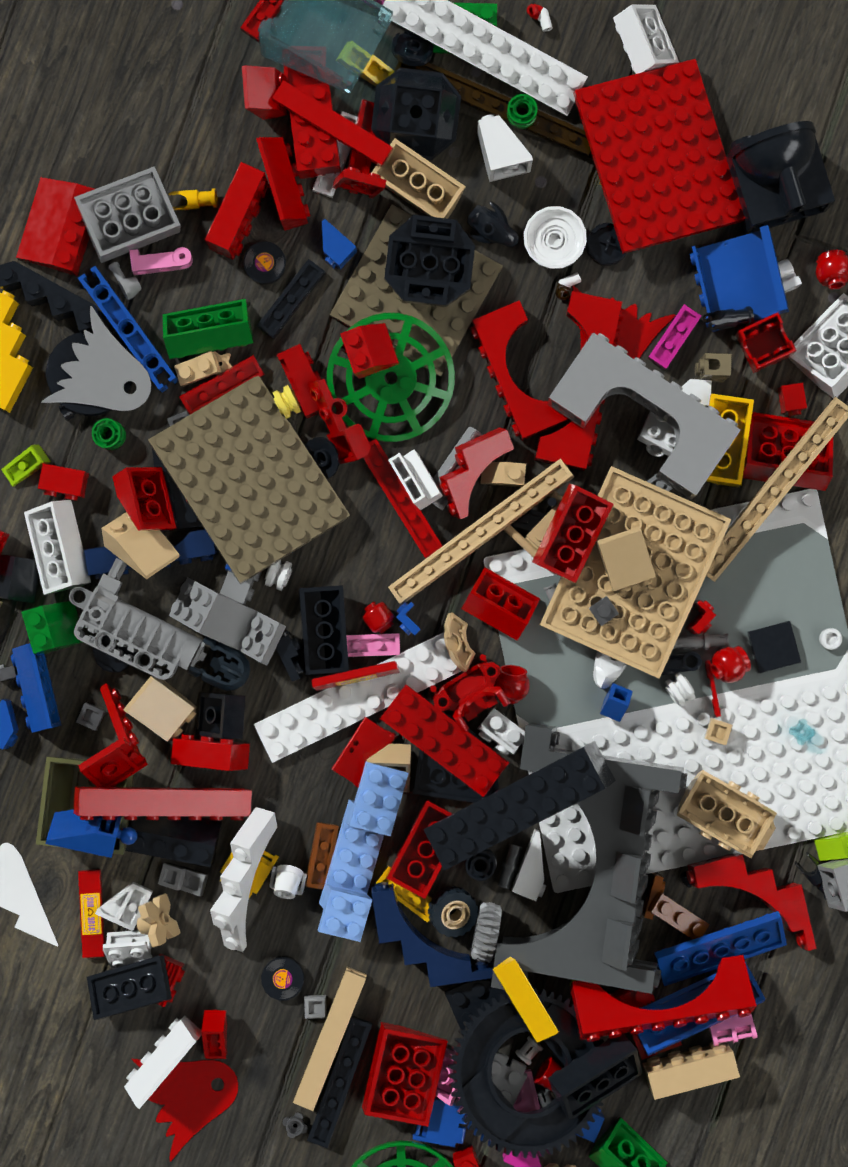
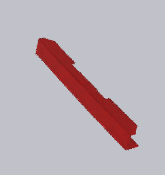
M707 660L705 661L707 678L710 680L714 714L716 717H719L721 713L714 677L710 668L711 662Z

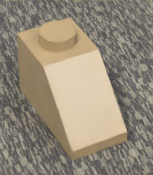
M492 462L481 473V484L523 487L526 464Z

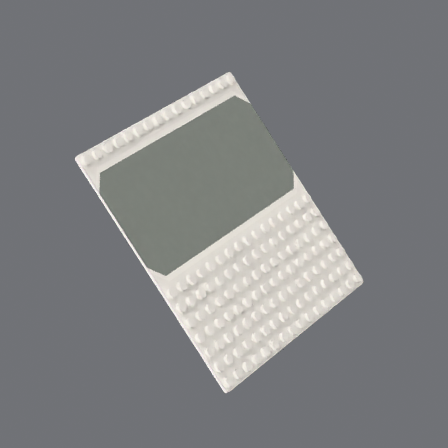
M816 489L786 494L718 579L714 582L707 576L705 577L695 601L706 600L714 607L713 612L716 616L710 622L712 626L705 633L709 635L728 634L729 647H742L751 663L750 671L746 672L744 677L737 682L725 683L714 677L721 713L719 717H716L714 714L713 696L710 680L706 674L705 661L710 660L712 664L713 655L724 647L709 648V650H704V648L672 650L670 655L696 652L702 659V664L698 670L681 672L682 676H685L691 684L696 697L692 701L686 699V705L683 707L675 704L668 694L665 681L668 679L675 681V675L678 673L662 675L659 679L627 665L614 684L633 691L629 707L620 722L601 715L603 701L610 687L601 689L594 681L593 671L597 651L540 625L550 603L544 588L555 583L558 585L561 576L533 563V557L524 549L484 558L485 568L540 598L528 625L518 641L498 630L505 665H516L525 668L530 683L527 696L514 704L518 726L524 731L526 725L531 723L556 726L557 732H560L559 744L555 746L558 749L576 751L595 741L604 756L683 767L684 773H687L686 787L684 789L681 788L679 793L660 791L659 800L655 807H653V810L657 811L654 826L649 831V834L652 835V843L647 853L651 854V861L645 874L683 867L688 864L732 853L742 854L733 848L728 851L718 845L720 840L714 837L711 840L699 834L701 829L677 816V809L681 798L691 781L702 770L727 784L729 781L741 786L739 791L747 794L749 791L760 797L758 802L777 813L773 820L776 829L764 849L848 832V628L818 491ZM749 502L712 509V511L732 519L728 526L729 528ZM693 606L679 637L703 635L702 633L691 634L686 629L700 613ZM790 621L801 663L758 673L747 632ZM834 628L841 633L842 643L837 649L828 650L821 646L819 636L823 630ZM689 655L686 658V665L690 668L696 665L697 660L695 656ZM710 718L733 725L726 745L704 738ZM576 803L539 822L552 887L556 893L592 886L596 871L594 836L584 812Z

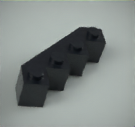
M16 261L0 265L1 289L9 292L22 288L26 302L32 307L49 302L52 316L57 321L75 316L78 330L81 333H84V330L93 332L90 306L93 307L101 319L99 309L94 304Z

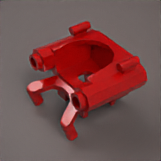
M484 654L479 656L480 660L484 662L474 665L468 671L442 685L438 691H436L435 685L430 686V690L435 694L433 697L435 708L439 711H455L453 718L463 733L468 731L469 727L462 717L464 716L469 722L483 710L491 708L498 703L495 699L496 695L503 707L510 704L501 687L494 686L496 679L501 674L500 667L492 661H487Z

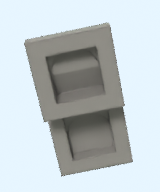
M164 863L158 884L174 890H182L197 896H203L208 875Z

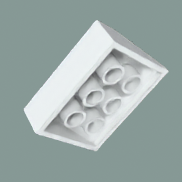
M844 293L795 341L794 346L797 351L788 357L811 381L832 398L838 397L848 387V296Z

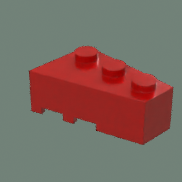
M298 344L277 354L306 418L308 419L319 414V407L310 395L309 384L321 380L318 371L313 372L310 366L313 361L309 352L304 353L301 345Z
M182 734L181 738H173L171 764L225 771L248 769L249 743L233 742L234 739L222 738L220 741H215L214 737L208 736L194 739L195 735Z

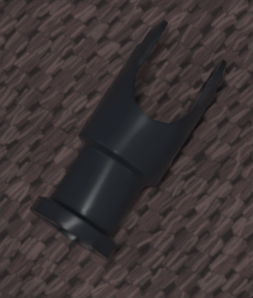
M747 306L741 310L726 309L706 313L702 320L705 323H709L708 328L710 330L735 328L737 325L742 324L749 326L754 323L753 309Z
M806 852L816 865L815 870L807 872L797 861H795V864L810 883L819 888L826 900L823 881L817 866L819 863L810 853Z

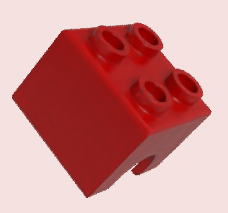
M779 312L739 330L735 335L753 374L792 356L797 351L792 340L788 339L784 331L783 321Z

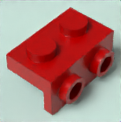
M706 600L694 601L693 607L700 613L686 629L691 634H704L712 626L710 622L716 614L713 612L714 607Z

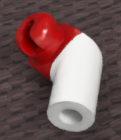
M530 4L527 7V14L531 18L540 21L543 32L553 29L549 12L546 8L538 4Z

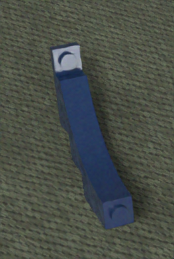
M381 882L372 887V900L379 944L401 940L404 964L411 965L426 962L430 987L492 978V962L479 961L475 965H471L469 954L448 950L422 935L410 923L402 911L393 884Z

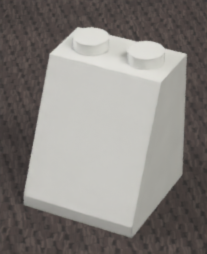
M486 115L481 120H478L477 135L489 182L529 173L533 162L532 155L499 115Z

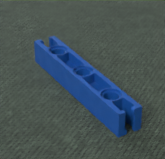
M96 266L90 269L93 272L92 275L94 278L98 277L101 283L92 289L87 284L89 281L86 279L87 276L85 274L78 277L79 281L135 358L144 366L156 387L163 393L168 387L159 382L157 375L166 370L171 376L168 378L169 382L174 384L179 381L102 273ZM103 291H108V297L105 300H100V294ZM128 325H133V332L130 334H125V327ZM153 359H158V366L154 369L149 368V362Z

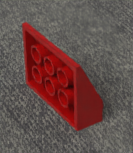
M41 177L16 258L78 276L90 236L74 197L92 191L94 188Z
M752 412L742 478L766 482L815 421ZM833 437L793 486L826 491L833 477Z
M381 1022L362 1104L364 1114L428 1127L448 1040L404 1026Z

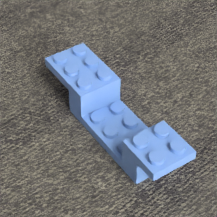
M366 761L355 801L348 800L319 901L323 908L318 926L319 932L361 942L372 899L367 893L384 835L391 836L408 772Z

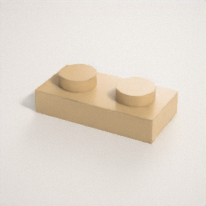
M213 351L174 366L180 386L192 384L221 372L215 352Z

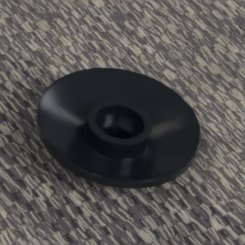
M315 437L309 440L305 445L306 449L326 479L331 478L339 468L340 459L337 448L329 439L324 437Z

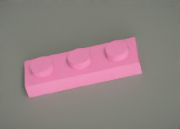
M399 633L346 635L348 657L400 655Z

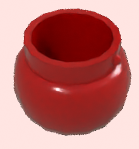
M837 249L829 250L818 256L816 261L818 263L816 266V277L820 284L829 289L844 287L846 282H848V256L845 252Z
M724 647L713 655L710 668L716 679H720L725 683H734L741 680L745 673L750 671L751 663L742 647Z
M516 665L501 666V674L496 679L494 686H500L510 704H516L529 693L530 683L527 677V670Z

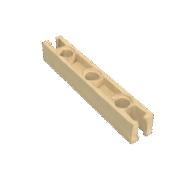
M350 967L346 968L295 1095L294 1104L311 1111L314 1110L367 974Z

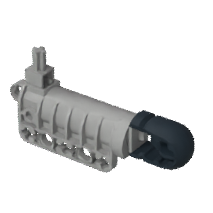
M116 558L108 575L103 573L98 586H96L93 592L82 587H75L71 590L69 600L73 605L83 609L74 628V635L78 640L162 680L173 677L178 667L189 670L188 674L194 677L201 676L202 681L226 691L236 690L247 681L250 674V664L246 656L239 650L220 642L217 643L216 640L207 636L202 640L120 600L121 597L117 596L123 584L119 580L127 566L124 561ZM81 590L85 593L86 598L82 603H77L74 600L73 596L76 591ZM83 628H88V631L93 634L97 633L96 636L85 635ZM105 635L109 636L111 640L107 647L102 644V638ZM206 644L214 651L219 650L225 653L227 659L235 658L239 661V664L231 661L229 664L224 661V656H221L219 658L213 657L210 663L214 673L218 671L225 673L224 678L230 680V682L222 680L221 675L215 677L207 673L205 669L195 667L196 663L199 660L203 661L206 656L203 650ZM117 645L120 647L128 646L127 650L132 653L136 652V655H123L124 651L119 648L115 649ZM144 654L150 657V663L147 666L142 665L140 660ZM155 664L159 666H165L167 664V669L170 670V672L165 673L163 675L162 669L156 667L152 670V668L155 666Z

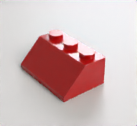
M484 567L461 609L518 641L528 625L540 598Z

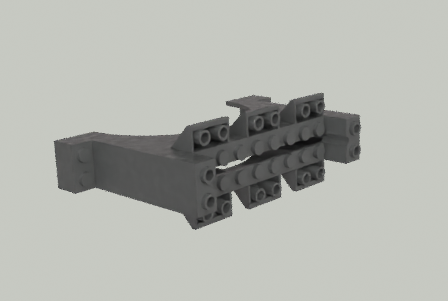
M531 723L525 727L520 769L536 772L574 751L555 748L560 740V732H557L556 726ZM603 755L616 781L606 789L578 802L590 824L596 846L594 881L584 905L567 922L548 932L528 937L503 936L502 943H497L494 968L507 958L512 957L517 961L527 979L529 972L652 994L654 987L658 988L661 978V970L657 969L658 963L635 959L640 940L637 938L641 931L643 918H639L644 904V900H640L645 892V888H647L648 875H645L651 861V854L647 853L652 843V835L649 834V831L656 822L657 811L653 810V807H655L659 800L660 791L679 793L681 788L684 789L686 787L687 773H684L683 767ZM493 971L491 987L504 990Z

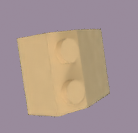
M127 512L101 528L104 547L145 579H148L180 557L179 553L160 530L138 531Z

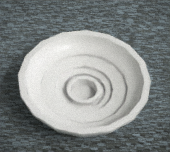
M561 206L546 207L537 211L528 220L524 231V246L529 256L539 265L550 269L564 268L573 264L582 255L587 242L586 229L581 218L572 210Z

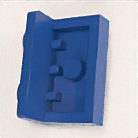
M412 602L409 604L403 603L397 609L399 614L396 616L402 622L399 627L408 636L411 633L416 635L421 630L406 615L415 606Z

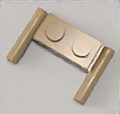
M556 491L549 495V497L555 498L557 505L526 535V538L511 525L504 529L533 558L563 498Z

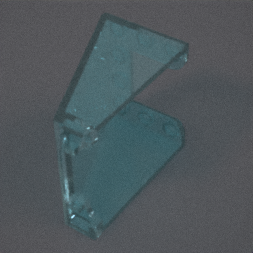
M285 0L281 6L282 12L280 16L274 19L268 18L267 21L263 20L258 28L261 55L351 93L392 22L393 11L374 0Z

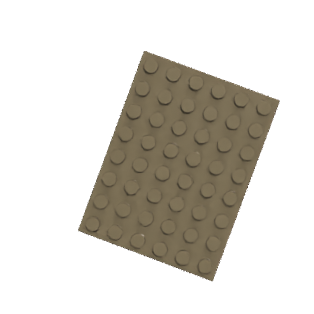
M259 376L253 377L148 439L153 450L240 584L350 517L345 506L284 415H281L272 395Z

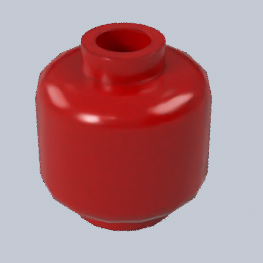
M374 601L364 609L366 613L363 615V620L372 632H380L382 634L394 625L392 621L395 616L384 602L376 604Z

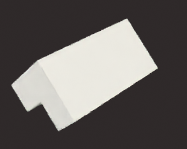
M415 449L404 456L398 453L389 459L391 466L411 500L420 510L443 496Z

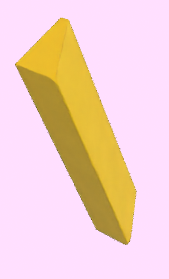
M509 957L492 969L537 1043L559 1032L514 958Z

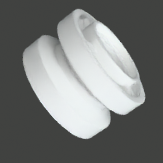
M281 560L271 565L265 576V585L271 587L273 584H276V589L282 591L289 581L292 563L286 561L284 564H281Z
M681 673L675 675V681L670 679L665 681L668 694L675 704H678L680 707L686 705V699L692 701L696 698L694 689Z

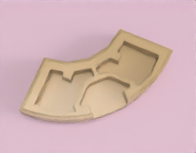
M451 612L448 613L444 625L445 646L454 664L461 671L466 672L476 653L470 648L467 641L466 631L468 624Z

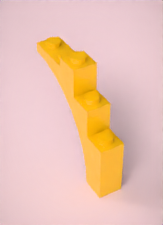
M3 290L0 293V408L10 413L33 367L28 364V359L17 354L26 335L21 332V327L10 322L19 303L14 300L15 296Z

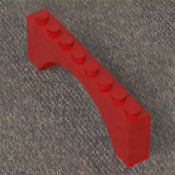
M572 291L566 316L576 324L587 341L592 333L597 335L601 333L613 345L614 342H618L620 329H617L618 321L623 320L625 309L621 308V301ZM600 405L584 428L571 421L557 432L540 437L535 460L554 464L561 458L568 468L585 471L587 466L591 467L593 454H590L591 445L595 446L598 433H594L595 426L600 425L602 412H599Z
M743 955L722 958L714 980L701 995L684 1005L670 1009L647 1010L627 1005L609 995L599 984L574 981L570 987L581 1040L587 1039L588 1042L597 1041L600 1037L608 1035L609 1038L620 1037L622 1033L630 1032L632 1035L640 1034L645 1029L651 1028L652 1031H660L665 1029V1026L670 1025L679 1028L686 1026L689 1022L703 1024L708 1022V1019L713 1018L722 1021L729 1019L732 1015L746 1017L751 1015V1012L757 1006Z

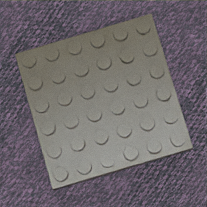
M391 205L332 309L330 317L351 327L358 321L376 314L400 313L410 315L432 327L443 339L451 357H453L472 320H474L501 272L503 265L475 250L470 291L447 307L403 302L387 284L384 277L389 236L412 215ZM426 260L424 262L426 268H433L436 265L433 260ZM385 319L374 321L368 325L386 323L388 332L401 333L404 321ZM412 324L409 337L421 343L428 353L440 348L428 332ZM391 339L394 349H396L398 340ZM406 343L403 355L413 362L423 357L414 346ZM444 355L433 361L436 375L440 378L447 368ZM427 364L422 367L429 371Z

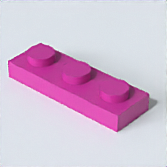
M684 304L648 359L666 370L701 318V315Z

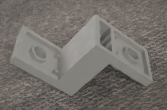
M188 577L181 586L179 596L176 602L173 603L169 614L170 617L194 631L237 649L264 665H268L286 628L285 625L255 609L215 592Z

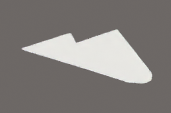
M3 843L0 845V907L20 915L15 928L58 947L22 856L12 844Z

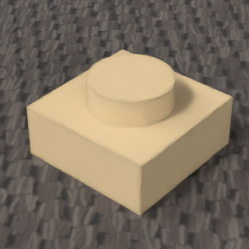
M710 718L704 738L726 745L733 725Z

